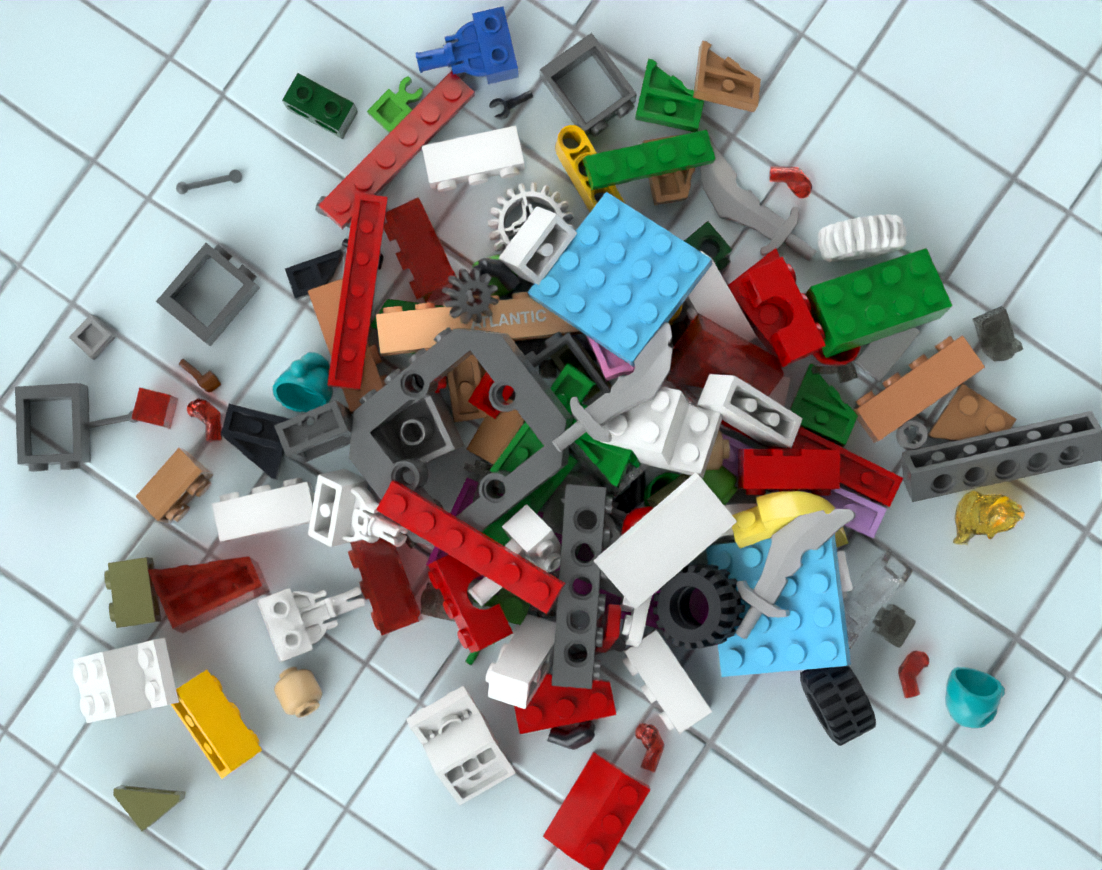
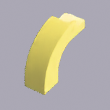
M782 491L756 497L758 506L732 515L737 521L732 526L735 542L741 549L771 538L773 534L800 515L824 510L826 514H830L835 507L818 495L801 491ZM844 527L835 533L836 547L848 544Z

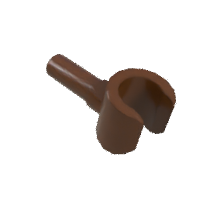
M185 359L179 362V366L191 374L199 386L206 392H213L221 386V382L211 370L202 375L200 371Z

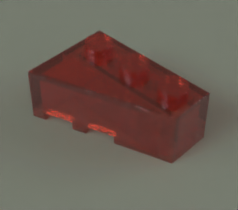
M419 197L387 211L385 217L387 222L384 224V231L390 242L396 239L401 251L395 254L403 271L409 268L414 280L410 281L409 284L416 299L423 297L425 303H431L448 295L443 293L442 289L443 287L452 288L453 285L449 282L448 277L452 275L457 278L448 261L447 255Z
M697 313L673 348L670 372L665 380L704 388L709 374L733 375L769 397L784 376L777 357Z
M380 537L374 543H369L365 540L350 542L352 550L348 551V555L353 568H359L363 580L359 584L364 598L370 600L373 609L371 617L377 631L380 630L381 635H385L422 621L423 617L396 546Z
M250 556L210 561L197 565L187 564L174 568L147 570L172 629L182 634L270 592L258 562Z

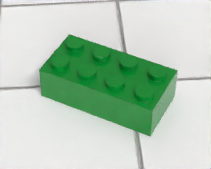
M927 248L813 285L805 293L810 302L812 318L815 323L817 322L821 325L825 334L824 342L826 346L822 348L825 358L938 320L953 306Z

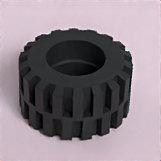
M713 564L685 566L660 588V593L654 594L653 600L657 601L658 604L657 607H653L654 615L658 614L660 620L656 621L658 628L664 627L665 632L663 635L666 639L674 638L673 644L678 647L685 646V649H700L722 644L727 641L728 637L734 636L736 632L734 627L739 626L743 620L739 617V613L745 612V605H740V598L742 597L739 591L736 590V583L738 581L735 578L728 579L730 572L726 569L718 570L719 566ZM695 588L703 592L709 605L708 616L703 624L694 619L689 607L690 596Z
M849 665L806 669L800 672L801 686L812 710L827 735L837 745L842 746L876 727V718L871 703Z

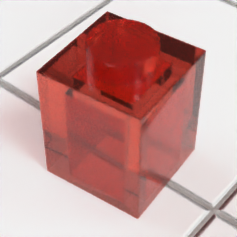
M139 387L131 419L171 429L178 398Z

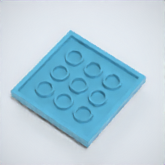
M606 192L578 227L576 236L545 278L541 280L539 285L534 283L527 293L531 299L634 367V360L664 322H669L713 263L711 258Z
M835 534L818 550L810 549L805 551L802 557V567L793 576L787 577L788 583L775 605L781 609H788L790 611L788 617H768L762 613L747 639H743L735 633L733 637H728L726 642L718 644L721 677L851 665ZM771 538L741 549L737 543L709 546L706 548L708 565L719 566L718 570L726 569L730 572L728 579L745 580L749 587L754 589L762 575L772 543ZM740 598V605H745V612L739 613V617L743 619L751 605Z

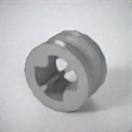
M916 420L907 421L897 429L896 433L899 445L908 450L920 448L925 444L928 436L924 424ZM911 426L917 428L916 434L920 436L919 441H912L913 444L908 443V436L904 435V430H910Z

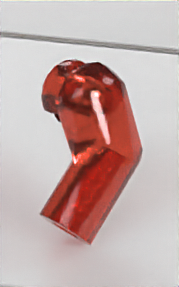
M770 166L769 182L786 183L793 194L801 199L807 198L811 194L812 183L800 168Z
M198 398L191 401L187 405V413L190 417H196L205 424L206 441H222L221 413L205 399Z
M916 650L907 654L898 668L904 698L920 695L916 677L924 667H928L930 662L929 656L923 651Z
M641 723L635 729L636 738L642 741L646 749L640 767L655 773L665 744L654 725Z

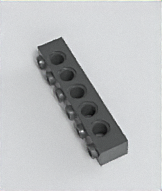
M1088 411L903 452V482L912 502L1102 461V428L1093 412Z
M566 484L559 580L566 584L560 592L557 602L552 686L592 689L593 680H600L601 660H595L596 647H602L603 627H597L598 614H604L606 600V594H600V580L607 581V576L593 560L603 552V547H609L611 527H604L605 514H612L613 494H607V486ZM591 510L596 514L597 523L594 527L584 528L579 524L578 516L581 511ZM582 543L590 544L595 551L594 558L590 561L580 560L576 555L577 546ZM578 577L588 578L592 583L591 592L588 594L576 592L574 580ZM577 610L585 611L590 617V623L585 627L575 626L571 620L572 613ZM582 644L587 649V657L583 660H574L569 654L570 646Z

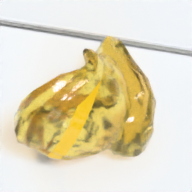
M975 490L964 494L956 506L954 519L957 535L953 543L956 545H968L969 540L975 535H987L988 539L991 540L997 533L1007 532L1015 528L1017 522L1023 520L1026 513L1022 505L1017 504L1016 501L1005 495H984Z

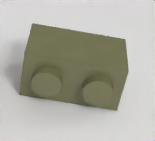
M145 557L108 563V570L104 572V579L107 590H111L113 602L109 603V616L111 622L116 623V628L162 622L153 558Z

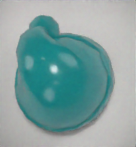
M308 352L300 359L293 361L274 381L272 390L276 400L282 406L296 412H308L328 404L333 396V388L327 385L330 370L329 362L322 355L315 352Z
M956 667L950 672L947 679L945 705L951 718L961 726L974 729L982 728L994 720L1001 698L1005 695V688L995 677L985 672L966 667Z

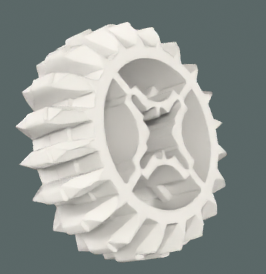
M535 182L531 183V191L525 192L523 183L518 185L520 194L515 195L511 188L507 189L506 192L510 200L507 201L499 196L497 202L502 209L492 207L490 210L491 214L498 219L488 220L489 227L498 229L489 233L490 240L500 239L494 245L495 251H500L508 246L511 242L508 237L515 236L528 219L527 212L531 215L534 211L530 202L545 205L565 222L571 221L574 218L572 212L562 213L569 207V203L562 201L557 204L560 193L556 191L549 197L548 185H544L541 193L537 192V183ZM521 204L523 213L521 219L512 223V226L505 227V221L509 213ZM568 224L572 229L575 230L574 225Z
M891 214L847 219L846 221L823 227L818 233V246L822 258L829 262H846L887 255L888 253L901 250L906 245V228L901 217Z

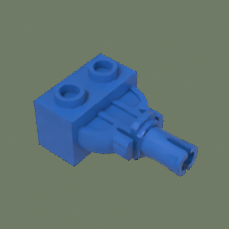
M504 6L472 13L473 21L463 25L456 34L445 36L446 44L443 47L415 53L420 73L448 66V68H452L453 75L465 72L476 77L486 76L488 85L519 78L517 61Z

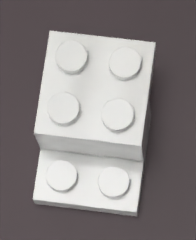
M661 386L653 400L646 401L614 417L602 426V429L609 430L612 436L611 442L602 443L633 450L642 464L691 476L696 472L703 478L723 416L721 412L691 406L688 404L682 391Z
M165 637L73 659V677L79 685L81 694L80 709L87 723L179 702Z
M464 686L449 692L443 698L406 718L410 729L423 745L436 775L459 806L516 773L511 762L500 748L487 719Z

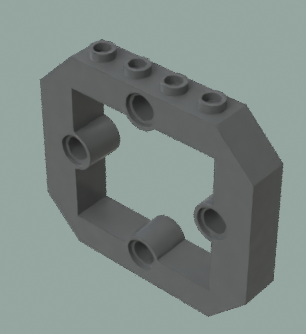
M448 327L433 339L436 344L426 351L425 348H422L409 358L411 364L403 371L397 369L384 379L386 385L378 392L373 389L359 400L362 405L353 411L349 459L381 500L390 483L396 480L436 504L423 488L429 477L426 464L417 458L402 460L380 432V429L415 400L428 398L433 395L437 390L438 382L470 355L474 354L494 380L489 391V400L492 406L502 412L517 410L544 445V447L512 472L498 470L486 475L481 480L479 485L481 497L456 517L478 531L483 532L568 465L570 445L559 452L552 441L572 426L573 417L508 333L466 328L451 330ZM415 374L420 375L424 381L423 389L420 392L412 385ZM506 385L511 386L515 391L516 397L512 403H508L503 398L502 392ZM405 467L410 468L414 473L412 484L407 483L403 478ZM495 479L500 480L505 485V494L503 496H498L493 491L492 485ZM408 530L407 535L413 542L433 545Z

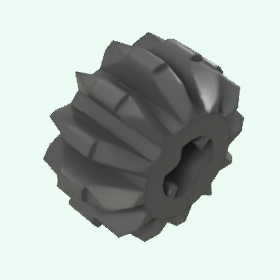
M472 268L470 273L466 269H459V279L450 275L448 280L453 285L452 288L443 287L442 289L443 293L450 295V298L443 301V306L452 307L449 316L454 319L460 316V321L464 324H468L471 318L475 323H481V312L490 317L493 313L488 308L489 304L497 305L499 303L498 299L491 297V294L498 290L496 285H488L492 277L489 274L481 276L480 269ZM468 290L473 291L472 296L474 300L472 302L468 301L469 297L466 294Z

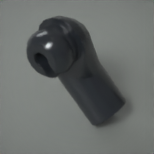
M483 258L478 261V265L473 267L480 269L481 276L489 274L491 277H496L508 291H511L521 282L513 271L498 259Z
M645 469L629 470L630 487L614 500L619 503L618 510L629 513L631 509H635L643 503V495L646 488Z
M590 720L580 722L578 727L571 731L554 727L551 728L547 741L575 750L594 739L596 727Z

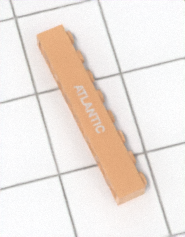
M527 292L512 294L513 299L500 300L499 296H491L498 299L499 303L497 305L489 304L488 308L493 313L490 317L481 312V323H475L472 318L468 324L461 323L460 316L455 319L449 316L452 307L435 308V303L415 305L416 310L403 311L401 306L383 308V314H376L380 354L382 356L416 353L422 348H425L427 351L436 344L433 339L448 327L451 330L466 328L508 333L514 342L550 338L559 331L563 336L567 333H570V335L583 333L531 299Z

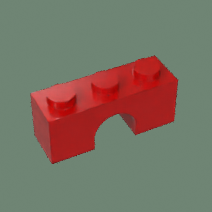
M782 256L748 271L742 277L741 282L754 309L765 304H774L785 313V328L776 331L769 338L784 368L817 353L826 344L824 342L825 334L821 325L814 322L810 313L811 306L807 296L804 293H800L795 283L797 280L795 271L790 264H786Z
M449 554L428 564L430 568L428 572L429 579L435 589H440L445 599L443 601L444 610L450 619L454 618L459 628V631H457L459 641L465 649L468 648L470 653L477 652L513 634L500 604L486 609H479L469 601L467 595L468 586L472 580L482 574Z

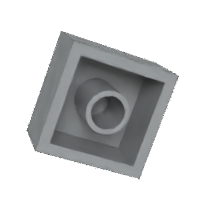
M434 393L428 398L415 400L380 429V432L402 460L417 458L426 464L465 446L441 393ZM405 467L403 473L409 472L411 469Z

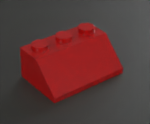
M593 752L543 837L571 859L589 870H603L651 789L646 783Z

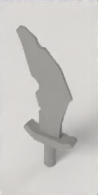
M709 136L716 160L713 164L700 166L703 190L719 217L728 218L752 228L771 240L767 246L761 248L760 253L762 256L767 255L775 248L778 250L785 243L806 260L810 261L817 251L792 233L798 222V208L792 207L790 216L785 221L765 205L760 206L759 199L751 190H743L737 186V174L715 147L712 138Z
M664 322L634 360V372L628 376L620 377L611 387L610 393H605L585 409L580 405L577 397L571 398V412L577 422L552 441L559 452L568 447L585 432L594 440L611 442L612 436L610 431L602 429V426L614 417L654 399L669 374L673 349L669 347V344L673 339L671 326L667 322Z
M834 509L830 514H826L824 510L800 515L771 536V547L762 575L755 588H750L745 580L736 583L742 599L751 605L735 632L738 636L747 639L762 613L768 617L777 618L790 615L788 609H781L775 605L788 583L787 577L793 576L802 567V557L805 551L810 549L818 550L839 529L855 518L854 511L851 509Z

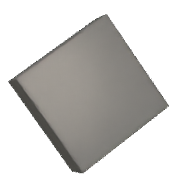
M90 314L69 338L91 359L95 360L116 336L94 315Z

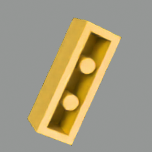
M206 669L176 689L179 702L171 704V706L221 779H223L260 753L262 749L259 746L260 742L257 735L251 729H247L241 720V713L237 706L229 702L223 694L220 681L214 675H210Z

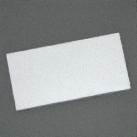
M695 472L593 561L633 607L637 609L737 521L703 479Z

